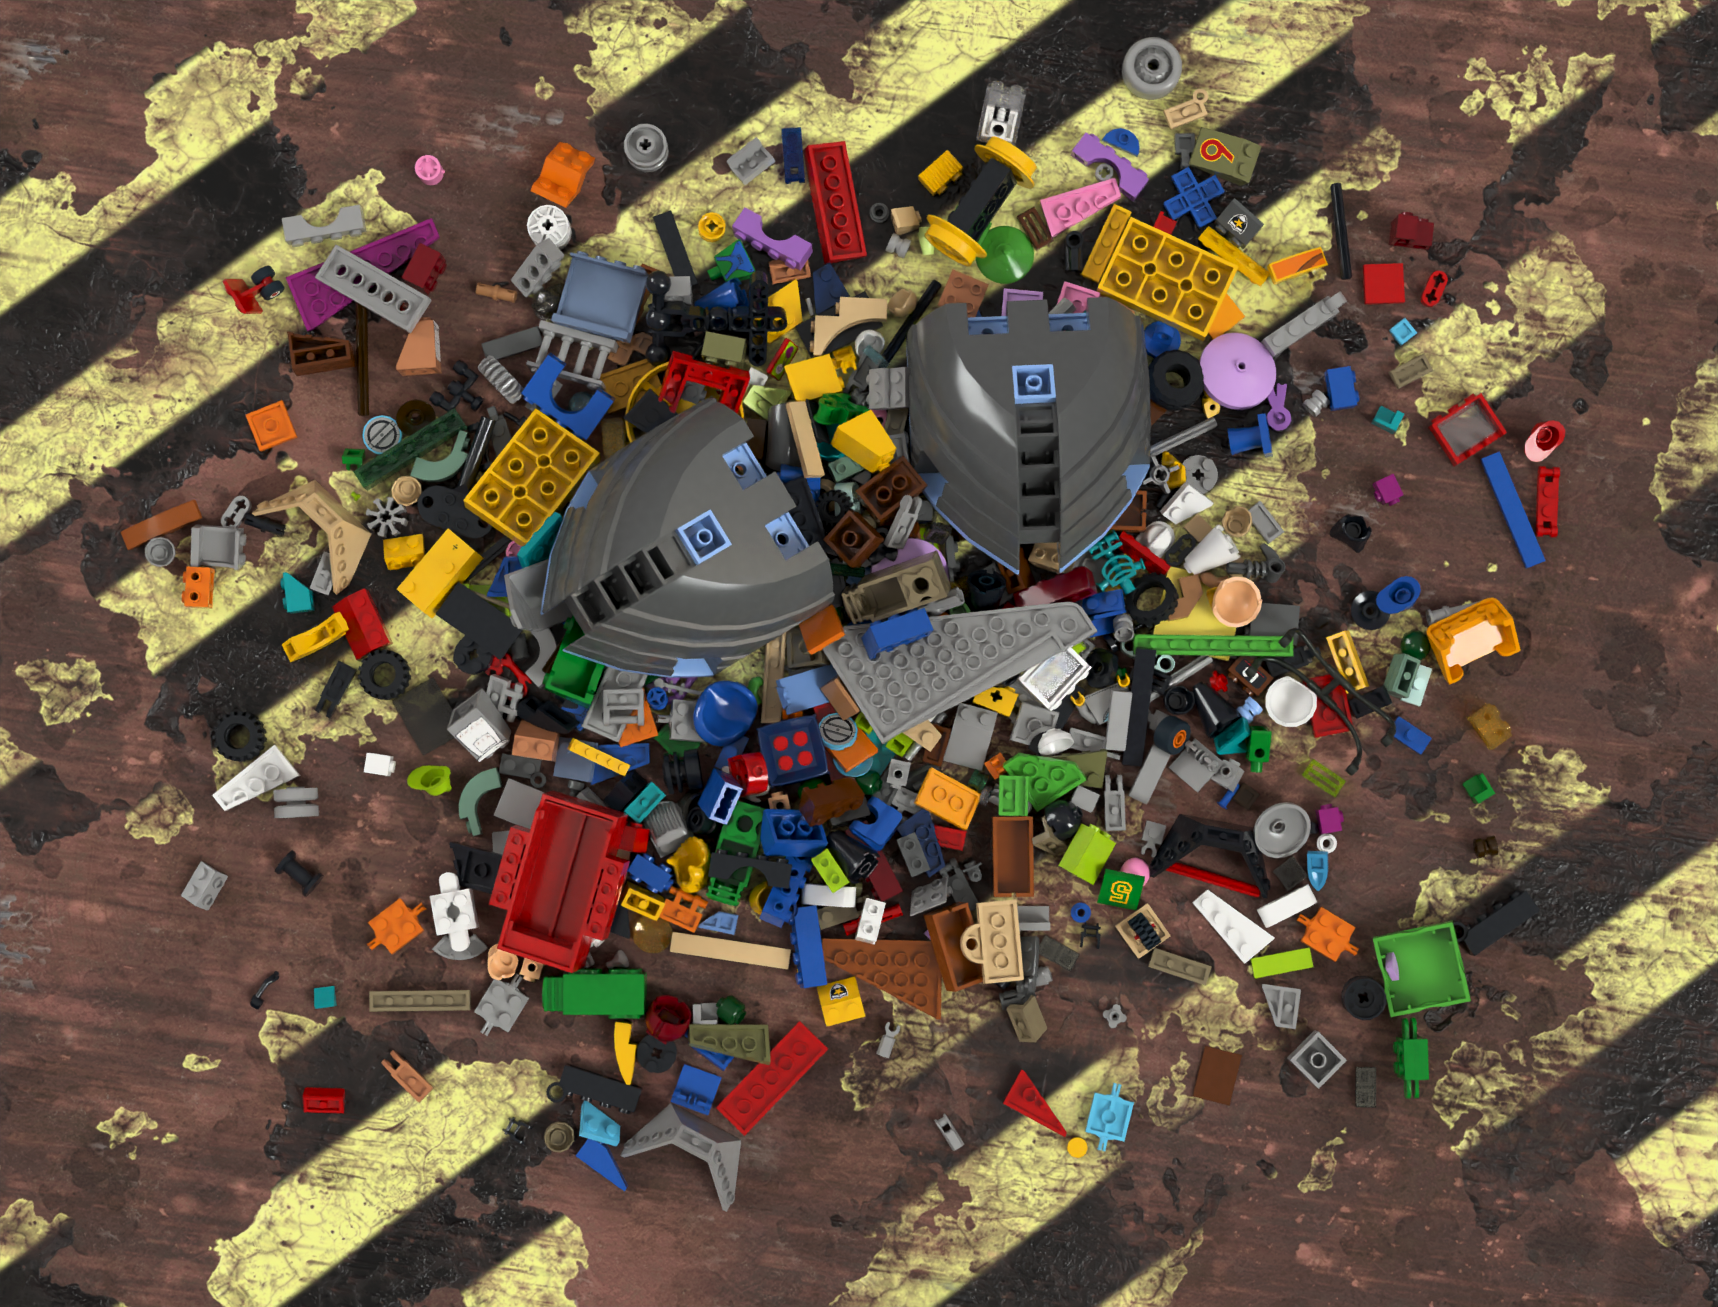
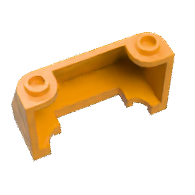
M1496 598L1484 599L1430 625L1426 630L1428 640L1442 674L1449 685L1463 677L1464 673L1461 666L1496 650L1501 656H1511L1521 651L1513 617Z

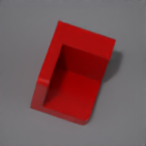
M1160 211L1153 227L1171 235L1177 221L1164 216V212Z

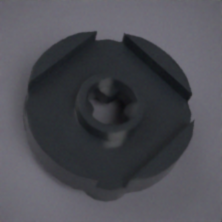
M464 636L458 642L454 650V663L461 671L469 675H478L482 671L485 672L490 668L494 660V655L467 636ZM474 650H477L476 653L478 654V657H474L471 660L470 653Z
M1103 648L1092 650L1091 652L1093 653L1090 657L1087 656L1084 660L1092 667L1085 678L1088 681L1087 684L1100 689L1113 685L1116 682L1118 671V656L1110 650ZM1102 665V670L1098 671V667Z
M648 1034L638 1045V1061L648 1072H665L672 1067L676 1060L677 1047L674 1041H670L665 1045ZM654 1047L658 1050L662 1049L663 1052L660 1054V1058L652 1056L651 1053L654 1052Z

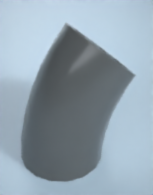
M786 403L777 404L768 409V433L764 462L769 468L780 472L781 464L801 467Z

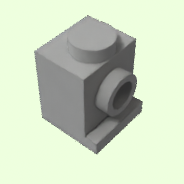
M1231 758L1229 761L1223 759L1224 764L1212 776L1211 780L1234 792L1245 771L1239 767L1241 765L1239 762Z
M891 759L886 783H890V787L895 789H901L902 786L906 787L911 763ZM896 771H901L902 777L896 778L894 776V773Z

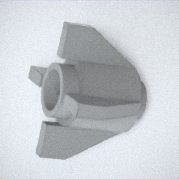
M1152 456L1150 457V469L1142 481V485L1147 483L1158 485L1165 494H1168L1170 489L1166 482L1169 480L1170 473L1180 468L1178 465L1169 468L1159 465L1156 457Z

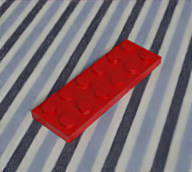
M799 1021L770 1051V1065L758 1063L721 1101L716 1109L745 1136L815 1064L828 1048Z

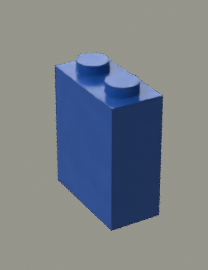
M713 768L698 801V805L709 819L727 825L743 788L731 774Z

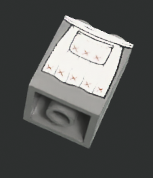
M480 689L453 709L447 730L479 762L484 758H490L495 753V750L499 747L504 748L510 741L511 729L483 689Z

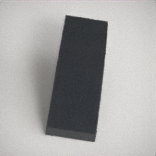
M532 694L520 702L517 709V715L525 721L556 733L568 734L580 723L550 700L543 703Z

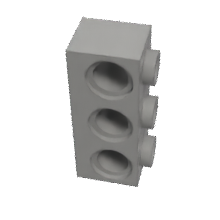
M550 238L540 242L512 277V283L525 297L532 294L537 295L543 290L544 287L542 285L552 278L551 273L561 266L560 261L565 255Z
M690 276L670 277L671 287L664 295V302L683 301L686 305L693 306Z

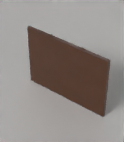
M1205 1046L1193 1096L1230 1106L1242 1055Z

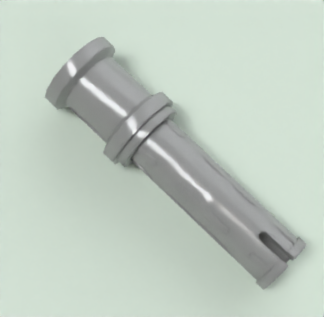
M1478 602L1451 608L1443 606L1442 609L1433 611L1428 609L1426 610L1427 623L1430 626Z

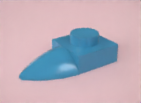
M1328 851L1307 852L1308 877L1316 891H1319L1324 886L1327 879Z

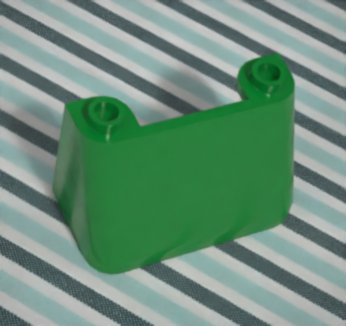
M572 615L571 618L567 617L563 627L567 629L551 672L550 674L546 672L542 684L545 685L544 689L588 709L605 665L563 652L564 648L585 635Z

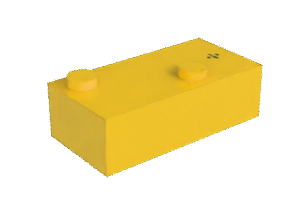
M447 529L399 585L397 590L433 619L454 589V586L458 582L463 583L484 558L450 529Z

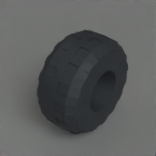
M1165 351L1157 356L1148 366L1150 399L1159 407L1176 411L1188 408L1203 392L1204 375L1199 360L1186 351ZM1174 372L1180 375L1184 381V387L1174 388L1168 384L1166 373Z

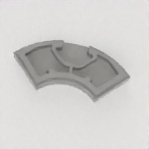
M446 934L432 950L448 959L466 960L482 954L489 947L476 934H473L469 937L470 945L466 950L455 951L451 948L449 936Z

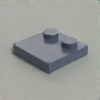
M559 737L553 776L592 782L595 762L568 750L571 738ZM579 740L598 749V743Z

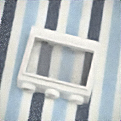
M1069 648L1024 671L1021 676H1018L1017 681L1040 704L1052 711L1061 705V700L1066 695L1074 691L1075 685L1080 680L1087 677L1092 667L1072 648Z

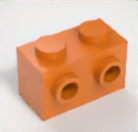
M186 567V571L183 572L185 591L182 592V603H184L185 607L212 609L215 569L209 567Z

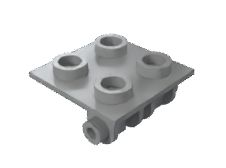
M1195 738L1192 742L1188 740L1185 743L1186 749L1169 766V769L1198 793L1222 767L1224 762Z
M947 877L936 879L932 883L919 886L912 891L910 916L946 903L947 897H950V894L953 893L951 886L947 887Z

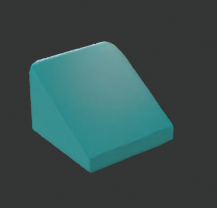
M335 986L314 988L315 1009L337 1006Z

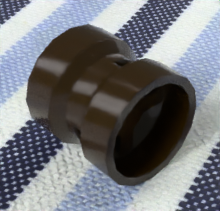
M1488 836L1483 840L1481 838L1473 840L1477 858H1484L1485 855H1498V844L1495 836Z

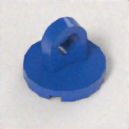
M1160 321L1153 322L1145 328L1146 352L1150 357L1155 359L1165 351L1179 349L1181 337L1176 328Z

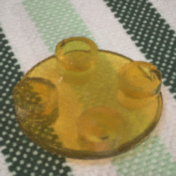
M642 916L635 923L633 929L634 943L644 952L660 953L671 943L673 932L671 924L660 917L655 921Z

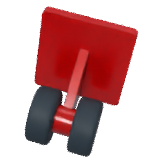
M264 266L252 274L251 280L256 286L251 289L248 288L243 279H224L222 281L225 285V291L232 296L236 302V308L243 314H261L263 312L255 299V296L259 293L264 300H271L280 295L285 289L281 281H273L272 278L275 272L271 266Z

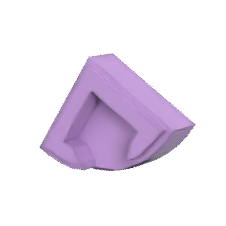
M1394 952L1387 953L1385 969L1392 981L1399 980V969Z

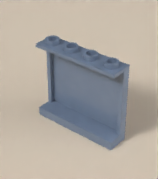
M577 251V254L570 252L572 257L557 313H553L551 321L557 325L630 343L645 293L646 279L649 274L641 266L633 265L632 268L626 266V263L615 260L612 263L601 256L592 258L588 257L589 254Z

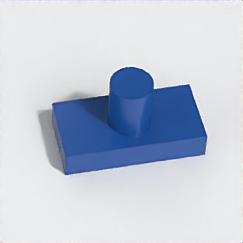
M1397 716L1394 721L1396 725L1394 738L1421 755L1432 738L1400 716Z
M743 736L738 741L723 746L715 767L721 769L724 766H729L728 758L743 754L749 738Z

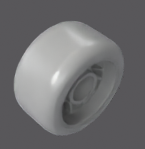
M1148 37L1134 43L1127 51L1122 64V77L1126 87L1135 96L1146 100H1156L1167 96L1178 84L1182 73V60L1178 50L1167 40L1158 37ZM1148 64H1154L1158 69L1150 70Z

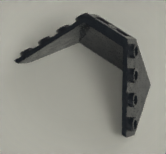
M1179 814L1159 847L1156 856L1150 863V877L1154 878L1200 845L1242 853L1263 898L1268 899V890L1271 889L1270 881L1266 874L1263 853L1257 848L1254 841V827Z

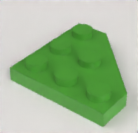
M1018 753L1003 763V767L1009 775L1029 776L1028 800L1037 812L1086 781V776L1073 761Z

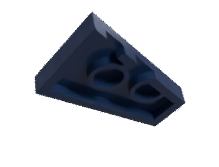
M922 808L896 827V831L901 838L914 832L916 833L931 869L924 873L927 877H931L945 867V862L937 841L930 813Z

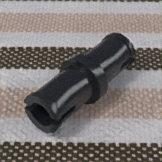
M248 512L244 525L261 529V532L264 533L267 531L280 537L284 536V530H286L287 525L271 521L268 517L254 516Z

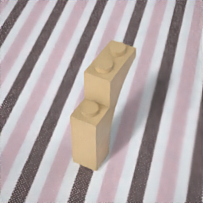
M840 297V302H836L835 314H839V316L815 315V321H811V333H814V340H810V352H814V358L822 356L830 342L844 330L866 322H886L888 299Z

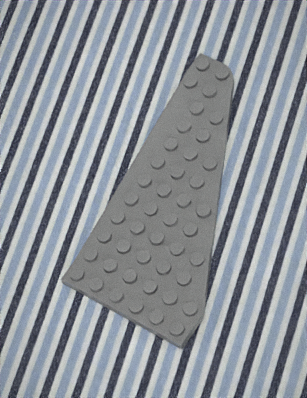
M1061 602L928 617L934 629L929 636L907 645L902 644L894 647L893 651L887 652V650L876 654V658L871 660L861 639L871 623L843 627L845 636L824 647L822 650L881 743L885 744L904 731L1083 642L1097 633V629L1080 605L1073 602Z

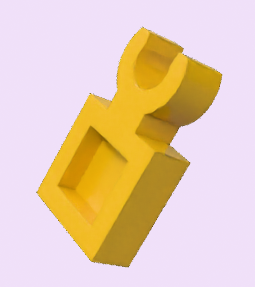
M851 345L832 352L838 368L841 367L844 374L847 373L846 369L850 367L857 370L855 363L857 360Z

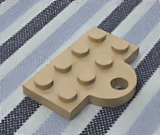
M1017 899L976 903L978 923L966 928L961 936L960 947L963 955L969 961L982 965L983 984L1024 980ZM970 938L976 943L973 950H969L966 946V942Z

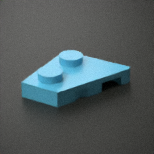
M588 1101L582 1103L579 1136L617 1146L620 1141V1125Z

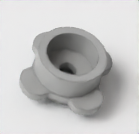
M1118 1004L1103 1012V1017L1107 1018L1111 1028H1116L1117 1024L1125 1022L1127 1019L1126 1015L1121 1012V1007Z

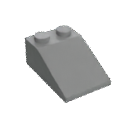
M964 703L958 704L943 761L982 771L998 712Z

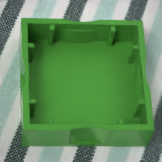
M1453 920L1373 937L1391 1017L1419 1012L1430 1007H1445L1471 1001ZM1390 952H1394L1398 964L1399 980L1396 981L1390 979L1385 969L1386 955Z

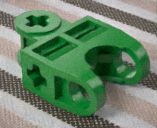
M847 393L823 394L822 398L819 399V408L817 413L814 414L813 419L823 425H841L870 409L863 405L851 403V396Z

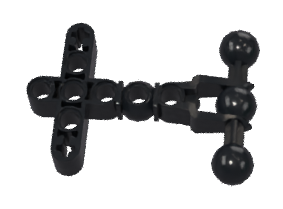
M658 270L653 271L646 279V288L652 294V303L648 305L650 310L646 315V323L650 328L648 333L652 334V344L646 350V359L653 366L664 364L670 359L671 352L664 343V336L684 337L689 332H699L705 329L709 331V328L719 332L724 331L727 327L728 331L732 329L738 332H748L749 362L753 366H762L767 359V332H779L787 327V316L784 308L768 306V279L763 271H755L750 275L749 306H736L732 309L728 307V310L717 306L712 307L708 311V307L704 309L699 306H689L683 301L664 302V295L671 287L670 277L664 271ZM670 314L682 315L680 317L681 323L670 324Z

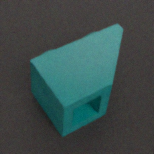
M283 573L281 588L285 590L286 596L283 598L284 609H287V612L291 614L315 611L312 590L291 574Z

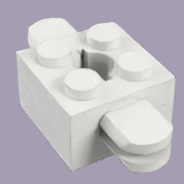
M446 872L439 877L441 894L430 896L436 934H448L451 948L455 951H463L470 945L468 929L479 927L473 890L471 888L460 890L458 876L455 873Z

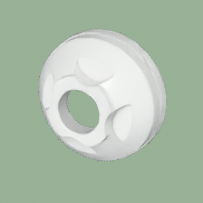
M1053 728L1042 734V738L1038 743V750L1044 756L1058 754L1070 748L1074 740L1070 733Z

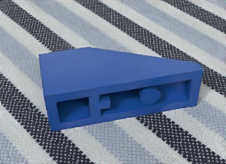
M587 1139L576 1154V1157L625 1191L628 1184L609 1147L602 1142Z

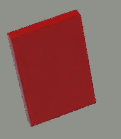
M1328 674L1309 679L1313 680L1323 689L1334 678ZM1302 680L1303 685H1305L1306 687H1308V686L1306 685L1307 683ZM1339 685L1328 696L1337 703V707L1352 724L1346 690ZM1317 696V707L1310 718L1313 737L1317 738L1350 731L1342 718Z

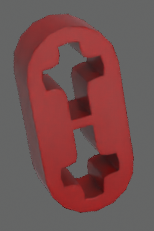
M1435 271L1428 278L1421 295V303L1425 307H1433L1439 302L1448 281L1447 275L1443 271ZM1440 276V280L1443 283L1440 282L1437 287H1434L1436 280L1433 277ZM1432 291H1434L1433 298L1435 299V301L1432 300L1429 303L1428 298L1425 296H1428Z

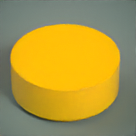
M1073 1137L1067 1144V1150L1071 1156L1080 1158L1087 1152V1143L1080 1137Z

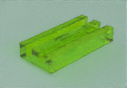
M1314 759L1310 761L1301 775L1334 798L1346 782ZM1315 765L1316 767H1318L1319 769L1333 777L1335 780L1340 782L1339 785L1335 784L1334 782H1332L1331 780H1329L1328 778L1314 770L1312 767ZM1309 771L1321 780H1323L1324 782H1326L1327 784H1329L1330 786H1332L1333 788H1335V791H1332L1331 789H1329L1328 787H1326L1325 785H1323L1322 783L1308 775Z

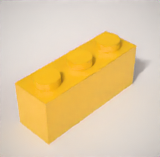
M1349 630L1326 637L1339 673L1356 688V691L1369 687Z

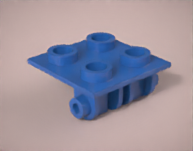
M684 1064L671 1102L709 1115L722 1077Z

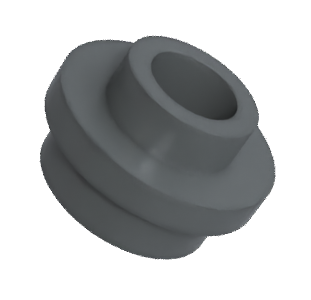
M876 203L870 208L869 214L874 222L882 223L887 220L889 209L883 203ZM877 210H881L883 215L877 216L875 213Z

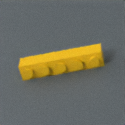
M572 738L567 748L623 776L626 775L630 767L629 764Z

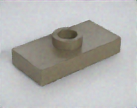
M1423 353L1388 373L1398 390L1432 372L1433 369Z

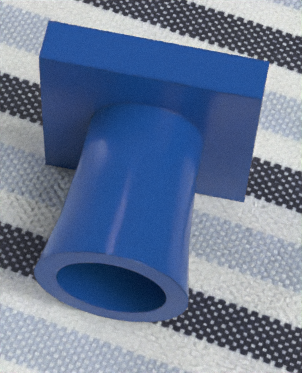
M1265 413L1257 415L1259 426L1227 428L1232 455L1263 447L1265 458L1273 457Z

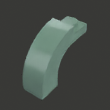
M460 430L451 454L444 460L431 462L416 457L410 476L420 481L436 483L446 481L459 474L463 470L468 453H465L464 450H468L470 446V435Z
M492 768L474 776L461 793L459 817L460 819L468 818L469 821L466 822L467 830L473 836L483 834L477 813L479 800L485 793L503 787L498 768Z

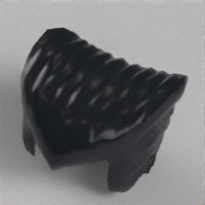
M1347 514L1331 528L1330 536L1347 544L1356 553H1360L1364 549L1372 529L1370 526L1367 528L1363 516Z

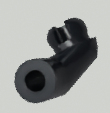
M1170 489L1168 494L1162 492L1154 506L1161 510L1178 489Z

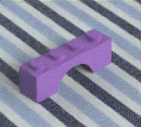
M1085 133L1072 150L1071 156L1085 167L1097 162L1106 163L1113 167L1119 178L1118 187L1120 193L1134 201L1148 183L1147 174L1141 169L1136 170L1132 167V163L1125 157L1120 158L1115 154L1116 151L1108 145L1105 147L1101 144L1100 139L1091 133L1089 135Z
M744 207L732 225L734 236L741 241L745 240L751 243L752 247L759 251L762 249L771 258L782 260L789 268H796L801 271L813 253L812 244L796 235L781 241L767 237L762 231V217Z

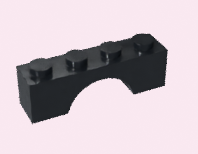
M717 849L716 853L712 852L708 877L729 879L737 869L750 866L759 869L765 875L768 886L789 889L792 864H788L789 860L777 858L776 862L768 861L769 857L757 855L756 859L748 858V853L737 852L736 856L728 855V850Z

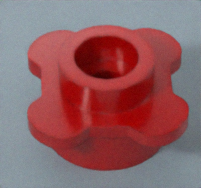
M1213 671V676L1210 677L1211 686L1216 691L1222 689L1226 692L1228 690L1226 676Z

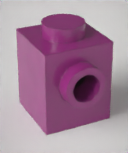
M1394 474L1372 484L1375 489L1374 496L1377 502H1381L1382 505L1388 503L1389 506L1400 502L1399 498L1404 495Z
M1327 804L1321 805L1320 810H1315L1319 834L1342 831L1341 822H1344L1343 813L1341 810L1339 811L1338 807Z

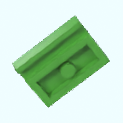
M999 775L998 815L1028 816L1029 776Z

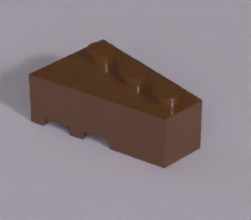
M287 332L291 365L296 376L356 367L353 347L349 340L329 337L320 338L308 334L300 335Z

